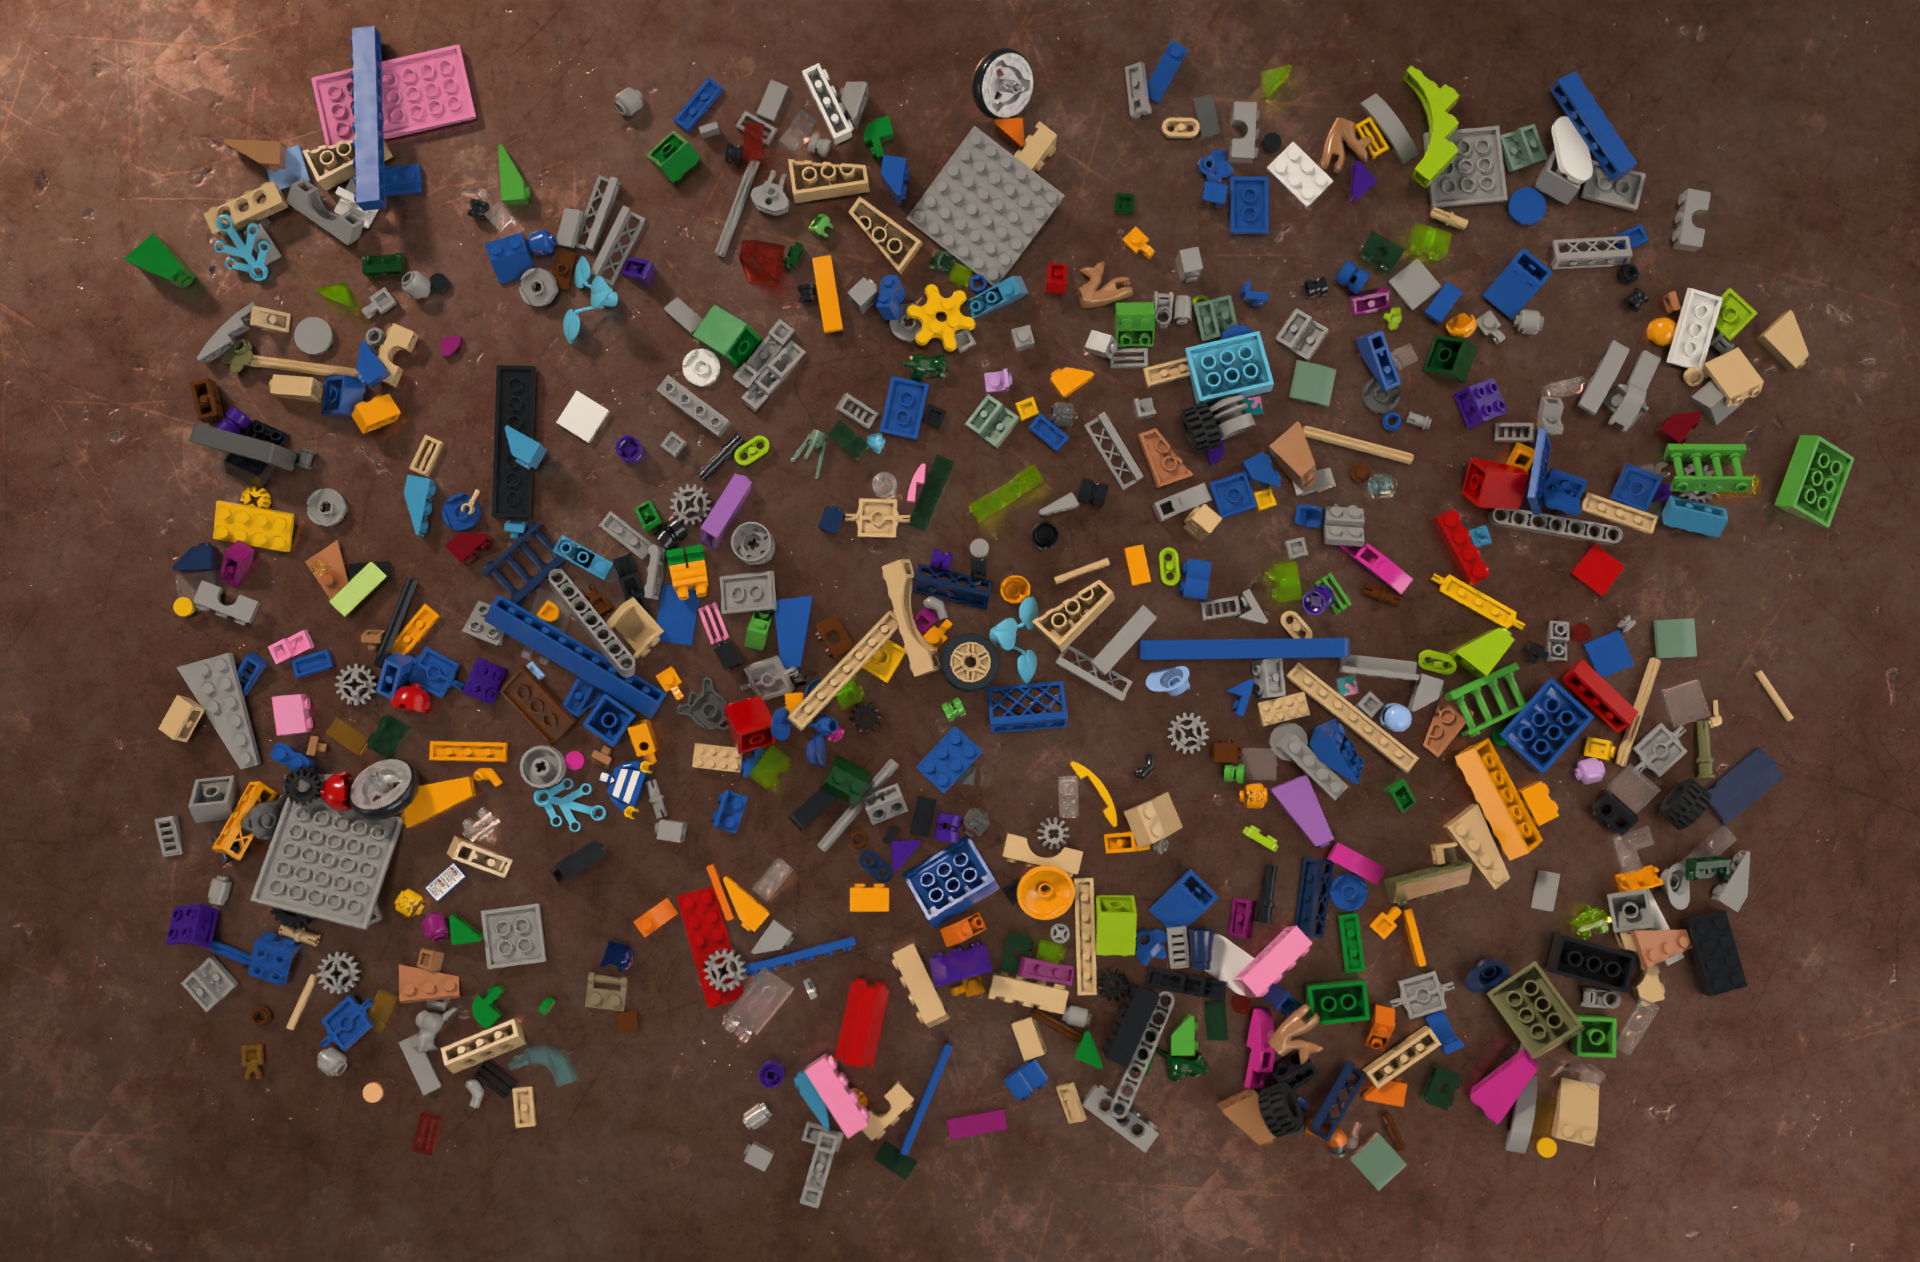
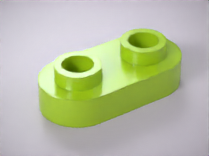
M764 436L752 438L735 451L734 457L736 462L741 466L750 465L769 451L770 443ZM759 443L764 444V447L762 449L757 448V445ZM744 453L748 454V458L746 460L741 459V456Z
M1170 547L1164 548L1159 554L1160 579L1166 586H1173L1180 580L1178 553ZM1169 554L1171 561H1166L1165 555ZM1168 573L1173 575L1172 580L1167 579L1166 575Z
M1424 650L1418 656L1419 666L1425 670L1449 675L1455 672L1457 668L1456 659L1448 654Z
M1253 825L1250 828L1247 826L1242 832L1244 835L1273 852L1277 851L1279 845L1276 843L1278 840L1269 835L1264 837L1260 834L1261 830Z

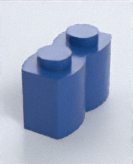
M884 275L880 282V292L876 297L875 303L884 320H897L901 314V303L905 298L906 290L897 275Z
M1189 558L1187 563H1183L1182 574H1185V581H1181L1179 590L1180 593H1183L1182 598L1206 600L1212 562Z
M276 743L269 754L274 761L286 764L290 770L296 771L297 767H300V770L303 767H307V770L313 769L316 764L312 756L300 753L295 746L288 743Z
M1032 1058L1009 1074L1003 1081L1017 1101L1020 1099L1024 1101L1032 1095L1031 1091L1033 1089L1044 1087L1048 1083L1047 1079L1049 1076L1038 1060Z

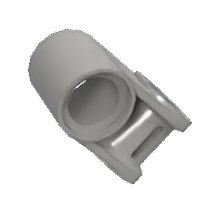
M1154 291L1155 327L1158 329H1165L1170 324L1174 300L1173 292L1166 294ZM1164 315L1167 321H1159L1158 316Z
M1582 986V1007L1613 1009L1621 1003V997L1615 991ZM1612 994L1613 1001L1607 1004L1606 997Z

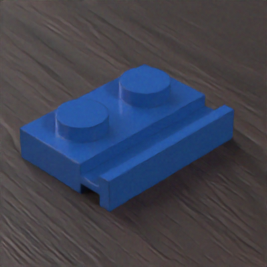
M419 164L385 167V196L423 193L421 166Z

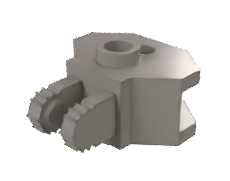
M771 170L768 181H765L764 185L753 188L750 196L758 211L779 216L787 213L790 208V202L784 190L787 174H782L779 185L773 183L776 178V171Z

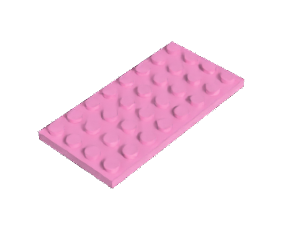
M459 44L382 62L384 140L477 119L464 58ZM353 68L311 78L326 146L337 144L338 141L342 140L345 142L354 140L355 134L352 129V123L355 122L352 113L354 99L351 93V88L354 87V82L351 78V70Z

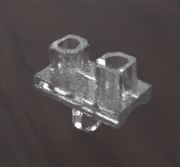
M483 807L477 812L480 818L479 821L475 823L473 819L469 818L462 823L464 828L462 834L472 842L476 839L480 842L484 838L487 841H491L492 836L490 834L495 831L494 826L500 822L498 816Z

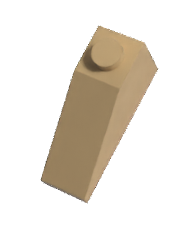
M454 836L447 851V854L454 860L505 878L513 861L457 836Z

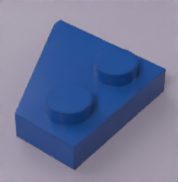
M578 676L563 706L571 714L579 717L595 706L606 692Z

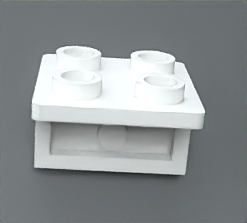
M350 179L346 189L338 187L335 192L340 197V200L334 212L342 215L350 210L365 221L363 227L368 229L379 209L363 211L355 203L354 193H356L354 179Z

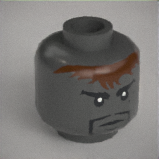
M1056 402L1054 406L1050 407L1049 420L1055 426L1071 427L1074 421L1076 422L1078 419V410H1075V406L1072 403Z
M979 807L977 809H970L962 819L963 831L971 837L973 835H983L990 825V815Z

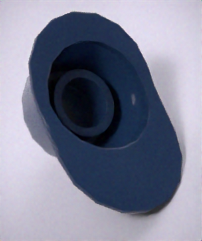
M1485 958L1478 962L1476 968L1467 975L1465 986L1472 993L1486 991L1506 981L1510 976V970L1503 962L1492 958Z

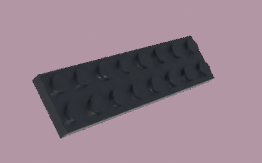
M497 365L492 492L493 518H532L533 468L531 467L528 470L515 462L517 458L511 453L505 427L507 425L534 440L535 366Z

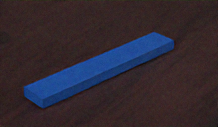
M949 1042L944 1044L900 1149L901 1154L905 1156L909 1153L953 1048V1044Z

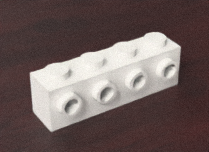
M819 63L803 70V79L835 145L852 138V130L854 128L849 119L846 120L844 116L846 112L842 103H838L836 100L837 93L833 86L830 87L827 81L829 76L826 70H822Z

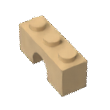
M393 323L392 327H389L386 331L384 344H381L378 349V357L391 373L382 382L396 387L403 370L393 364V355L399 350L411 353L419 335L414 331Z
M899 1080L884 1094V1097L891 1105L890 1110L886 1114H877L871 1107L868 1109L870 1114L869 1122L861 1130L871 1141L875 1138L880 1139L886 1132L885 1128L889 1124L893 1126L900 1119L898 1115L903 1110L907 1112L914 1105L915 1097Z

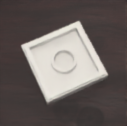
M576 391L556 423L590 443L610 411Z

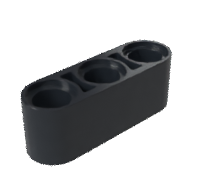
M820 788L788 818L801 832L838 798Z

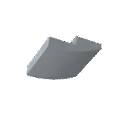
M1296 308L1275 340L1298 357L1309 362L1329 333V329Z
M212 955L181 984L198 1004L208 1012L239 983L220 961Z

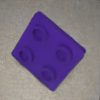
M478 657L462 693L493 704L508 670Z

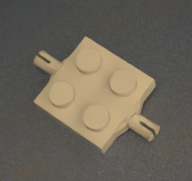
M859 498L857 514L845 513V521H856L858 537L896 538L898 524L910 523V515H899L897 499Z

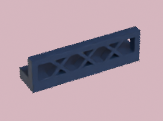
M919 564L912 593L934 596L938 599L987 610L993 581ZM921 571L930 573V576L920 575ZM940 577H948L950 580L945 581L942 580ZM959 581H965L968 584L962 585L959 583ZM979 585L986 586V587H988V589H987V590L979 589L977 586H979Z
M1304 857L1295 926L1308 937L1323 938L1333 862ZM1323 864H1326L1325 873L1323 874ZM1321 885H1323V891H1322V893H1320V886H1321ZM1320 904V911L1317 912L1318 905ZM1317 923V933H1314L1315 925Z
M1350 1060L1344 1065L1308 1128L1309 1131L1326 1142L1330 1141L1366 1078V1075L1354 1068L1356 1064ZM1351 1073L1360 1078L1357 1084L1349 1085L1348 1077ZM1347 1089L1348 1100L1340 1102L1338 1096L1340 1091ZM1338 1105L1339 1116L1330 1118L1329 1110L1332 1106ZM1322 1123H1329L1330 1132L1328 1135L1319 1131Z

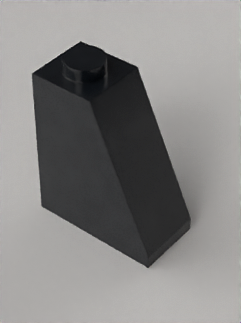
M595 839L558 862L550 872L561 887L601 861L606 856V850L602 843H598Z

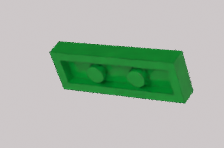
M1358 913L1338 915L1344 971L1346 974L1364 972L1365 965Z

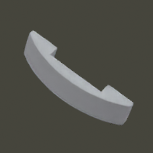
M1375 93L1360 103L1367 116L1373 118L1393 147L1392 151L1402 165L1419 155L1407 130L1379 95Z
M779 319L768 332L765 340L748 361L742 364L733 375V378L749 389L754 384V381L764 372L767 365L784 348L795 330Z
M1537 1076L1531 1078L1514 1103L1510 1131L1508 1130L1505 1146L1507 1151L1525 1154L1535 1116Z
M820 1130L800 1199L801 1204L814 1208L819 1207L839 1135Z

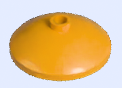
M1052 865L1038 866L1029 870L1021 878L1017 887V899L1021 909L1027 915L1039 920H1050L1061 916L1070 908L1075 897L1074 883L1069 874L1063 869ZM1043 885H1047V888L1042 889L1041 887Z

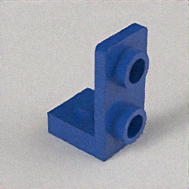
M1443 1010L1425 1016L1429 1027L1441 1043L1439 1048L1442 1053L1448 1055L1464 1047L1461 1039L1455 1036Z

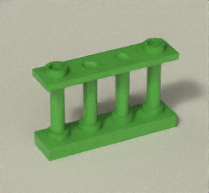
M1667 444L1663 456L1664 462H1674L1676 476H1674L1670 486V491L1748 492L1753 482V477H1743L1740 464L1747 450L1746 445ZM1682 462H1693L1696 476H1684ZM1701 462H1712L1715 476H1704ZM1721 462H1732L1735 476H1723Z
M1517 662L1505 665L1490 672L1486 677L1477 678L1443 694L1446 701L1454 700V702H1457L1469 729L1462 732V736L1470 735L1471 738L1481 734V729L1520 712L1528 703H1525L1513 677L1515 675L1514 671L1520 669ZM1501 677L1507 680L1518 704L1517 707L1511 710L1508 709L1497 685V679ZM1487 685V687H1490L1502 714L1492 718L1480 692L1482 690L1481 686ZM1469 692L1471 695H1474L1485 719V722L1477 726L1464 701V694Z

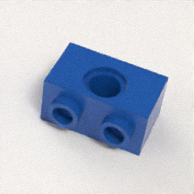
M398 652L386 658L376 693L392 700L397 689L401 686H406L413 659Z

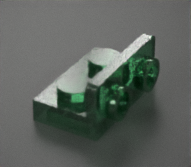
M387 714L379 720L377 731L369 736L367 740L369 744L366 748L374 750L383 757L390 759L395 754L411 726L393 715Z

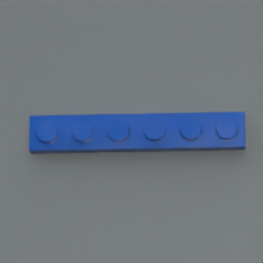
M855 936L742 965V968H747V971L742 974L747 973L749 977L759 974L758 970L766 968L768 972L778 969L777 965L785 963V967L797 964L796 960L804 959V962L816 959L815 955L823 954V957L834 954V950L841 949L842 952L851 950L853 945H856Z

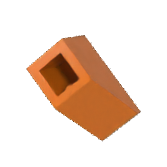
M978 911L939 930L946 947H950L975 936L987 928Z
M1380 1005L1375 1006L1370 1016L1365 1047L1384 1051L1395 1028V1009Z

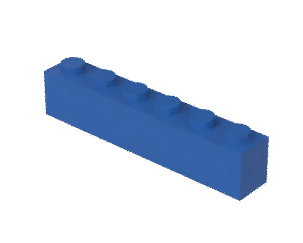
M1576 72L1558 79L1550 88V91L1611 182L1629 173L1637 165V162L1594 100L1592 94L1589 93L1583 84L1582 79L1579 78Z

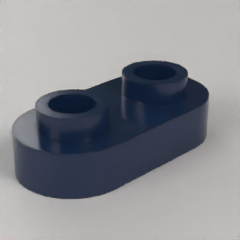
M867 850L861 854L860 864L873 878L880 883H887L891 880L893 876L891 866L876 852ZM866 857H872L873 862L871 864L866 863ZM881 870H886L887 875L885 877L880 876Z

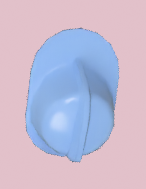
M1185 666L1157 669L1147 677L1146 686L1153 692L1165 691L1172 696L1180 695L1185 690L1190 689L1188 682L1189 670Z

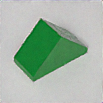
M651 499L634 508L646 533L650 534L665 526Z
M1404 779L1395 780L1383 790L1402 814L1417 803Z
M451 914L449 922L452 945L484 940V935L458 914Z
M1086 1029L1076 1048L1074 1058L1102 1069L1104 1067L1089 1030Z

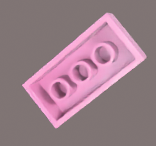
M1297 926L1286 927L1232 981L1248 998L1263 997L1269 991L1268 987L1272 983L1276 984L1282 979V973L1286 969L1290 970L1296 965L1297 962L1295 960L1299 956L1303 957L1310 951L1309 946L1312 942Z
M825 1053L807 1065L805 1073L847 1138L868 1125L870 1114L864 1105L860 1106L858 1102L859 1096L854 1089L850 1090L847 1082L849 1081L843 1072L839 1073L837 1070L838 1064L832 1055L828 1056Z

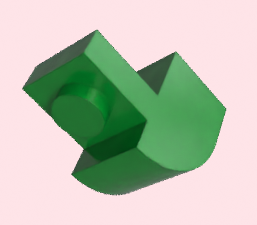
M889 116L873 120L864 131L865 147L870 146L872 158L876 157L877 163L882 162L884 153L881 143L894 139Z
M502 984L496 987L493 985L485 993L487 997L480 993L474 999L472 1006L473 1015L485 1030L490 1029L504 1015L493 1004L506 990Z

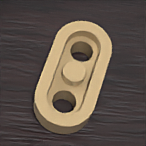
M1167 118L1161 127L1163 135L1167 138H1194L1200 129L1199 122L1194 118ZM1173 127L1174 131L1170 132L1167 128ZM1191 127L1193 131L1188 132L1186 128Z
M1289 610L1281 615L1280 623L1292 638L1299 639L1300 631L1305 632L1303 638H1312V630L1296 612ZM1289 616H1291L1293 619L1292 623L1290 624L1286 622V619Z

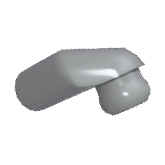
M929 596L924 600L923 604L926 608H932L937 611L939 620L948 618L943 601L934 596Z
M471 1078L465 1083L466 1088L472 1094L469 1105L479 1108L484 1089L479 1081Z

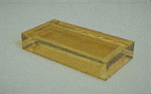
M336 717L326 731L327 735L357 755L360 754L369 741L368 737L339 717Z
M382 989L378 991L374 1005L371 1006L368 1017L374 1023L371 1030L380 1034L383 1032L398 999L397 996Z
M1537 1095L1531 1135L1551 1137L1557 1099Z

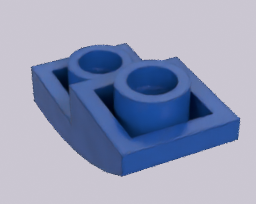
M1446 282L1424 314L1441 324L1463 291Z
M765 747L751 751L754 759L746 758V761H742L740 772L743 773V777H749L761 760Z

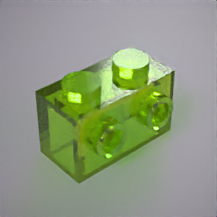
M1416 222L1411 229L1406 249H1409L1413 254L1420 255L1422 253L1428 255V258L1432 260H1442L1447 254L1452 233Z
M1297 562L1272 565L1271 570H1269V578L1274 583L1272 596L1274 600H1277V604L1303 599Z
M857 675L836 695L842 710L863 702L862 697L865 696L861 685L857 687L854 680L858 678Z
M771 745L748 776L766 790L770 787L773 789L780 781L778 776L781 772L786 773L791 767V758L776 746Z

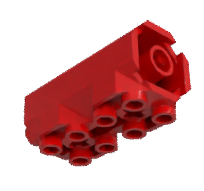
M858 977L856 981L851 982L834 1060L838 1061L840 1057L842 1058V1063L858 1067H865V1064H870L869 1068H873L890 989L886 988V983L876 982L875 984H870L867 979Z

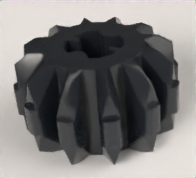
M863 701V708H860L858 704L855 705L858 712L850 711L856 717H850L849 720L857 721L852 725V728L860 725L857 732L861 733L863 727H865V734H869L868 727H871L872 731H876L873 724L881 725L875 718H882V715L874 714L880 710L878 707L873 711L871 710L874 703L871 702L869 707L866 708V702ZM862 713L871 715L869 717L871 720L868 723L860 720Z
M1108 968L1109 975L1101 972L1104 980L1097 979V982L1103 984L1097 986V990H1103L1100 994L1101 997L1108 993L1107 1001L1111 1000L1112 995L1115 1001H1118V994L1124 998L1125 994L1122 990L1129 991V988L1124 986L1129 983V980H1122L1126 974L1123 972L1119 975V969L1117 968L1114 974L1111 968ZM1111 980L1113 982L1118 981V983H1116V989H1114L1113 987L1110 989L1108 988V986H1110L1109 982Z

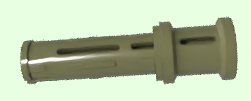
M1704 720L1703 723L1702 721H1696L1699 757L1696 760V763L1699 764V775L1697 778H1716L1713 774L1714 759L1711 757L1709 721Z

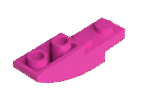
M1364 542L1363 547L1340 545L1339 547L1401 595L1413 581L1408 574L1367 542Z
M1253 1008L1246 1044L1247 1047L1251 1048L1244 1084L1249 1089L1264 1088L1266 1073L1273 1071L1275 1050L1269 1045L1268 1040L1274 1034V1025L1271 1011L1268 1008Z

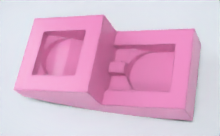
M921 464L914 474L908 492L907 503L915 504L917 485H924L926 464Z
M302 630L289 638H284L268 646L275 664L289 660L315 647L307 630Z

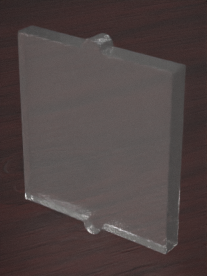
M1242 748L1241 764L1246 765L1245 780H1277V766L1279 764L1277 762L1276 748Z

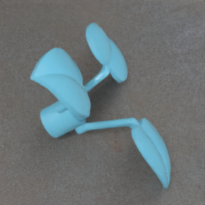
M581 256L576 265L574 282L577 288L582 289L584 285L591 288V306L576 309L575 311L569 309L566 312L563 330L570 344H572L580 329V319L578 316L580 312L597 308L603 309V306L615 307L618 301L617 293L612 292L613 289L607 285L601 276H596L592 284L588 283L590 266L584 256Z
M1033 596L1024 599L1020 605L1019 617L1022 621L1020 624L1017 625L1014 618H1006L996 627H993L989 635L990 640L999 643L1004 650L1014 649L1022 654L1018 657L1017 668L1023 682L1026 684L1030 682L1036 671L1037 658L1032 650L1025 652V650L1014 646L1016 642L1017 628L1025 626L1026 629L1031 630L1034 628L1032 620L1037 617L1039 618L1038 604Z

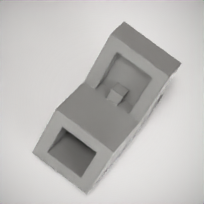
M1541 397L1537 417V430L1546 429L1548 435L1563 433L1564 426L1561 422L1564 405L1561 398Z

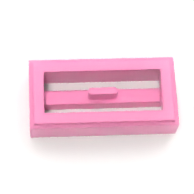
M716 602L698 608L711 645L730 638ZM711 608H714L724 634L722 637L715 623ZM704 611L708 613L717 639L713 638Z

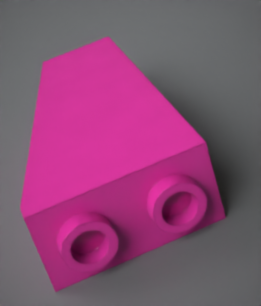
M1525 1048L1471 1088L1470 1096L1472 1102L1484 1110L1488 1119L1499 1124L1536 1073L1538 1061L1533 1059Z

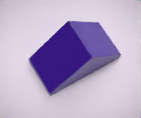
M1355 161L1352 166L1350 203H1355L1377 182L1360 161Z
M628 257L621 274L649 285L656 268L649 260Z
M919 839L891 841L892 864L895 872L921 844Z

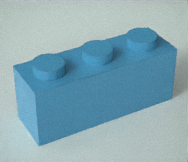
M1671 495L1661 513L1663 524L1668 527L1685 529L1688 532H1697L1718 538L1728 522L1725 508Z

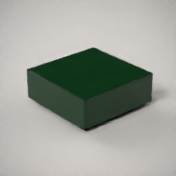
M1116 193L1114 213L1133 215L1135 194Z

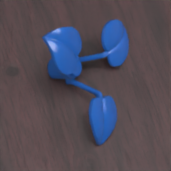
M823 679L814 680L807 686L804 699ZM783 707L778 708L772 717L771 733L777 740L787 739L790 736V726H794L787 719L790 715L789 710ZM819 712L818 716L820 717L814 723H809L806 726L814 727L819 732L812 736V740L808 741L806 756L811 764L827 768L826 743L823 735L836 732L837 720L835 718H828V715Z

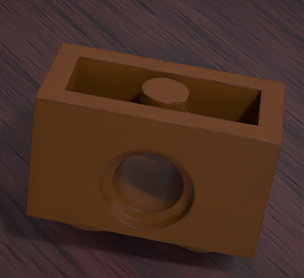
M210 378L190 382L198 420L209 423L224 418L216 382Z
M835 614L815 626L817 631L814 633L820 642L824 640L827 647L824 649L830 658L834 656L837 660L855 647ZM831 633L839 635V640L836 643L829 642L828 637Z

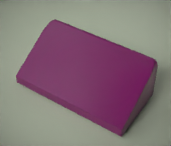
M1386 287L1361 291L1357 295L1355 293L1349 294L1353 316L1390 309L1389 290Z
M1233 897L1228 936L1244 939L1252 938L1256 907L1255 900Z

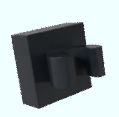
M1532 640L1526 646L1530 652L1527 659L1533 664H1536L1539 657L1546 659L1549 654L1547 648Z

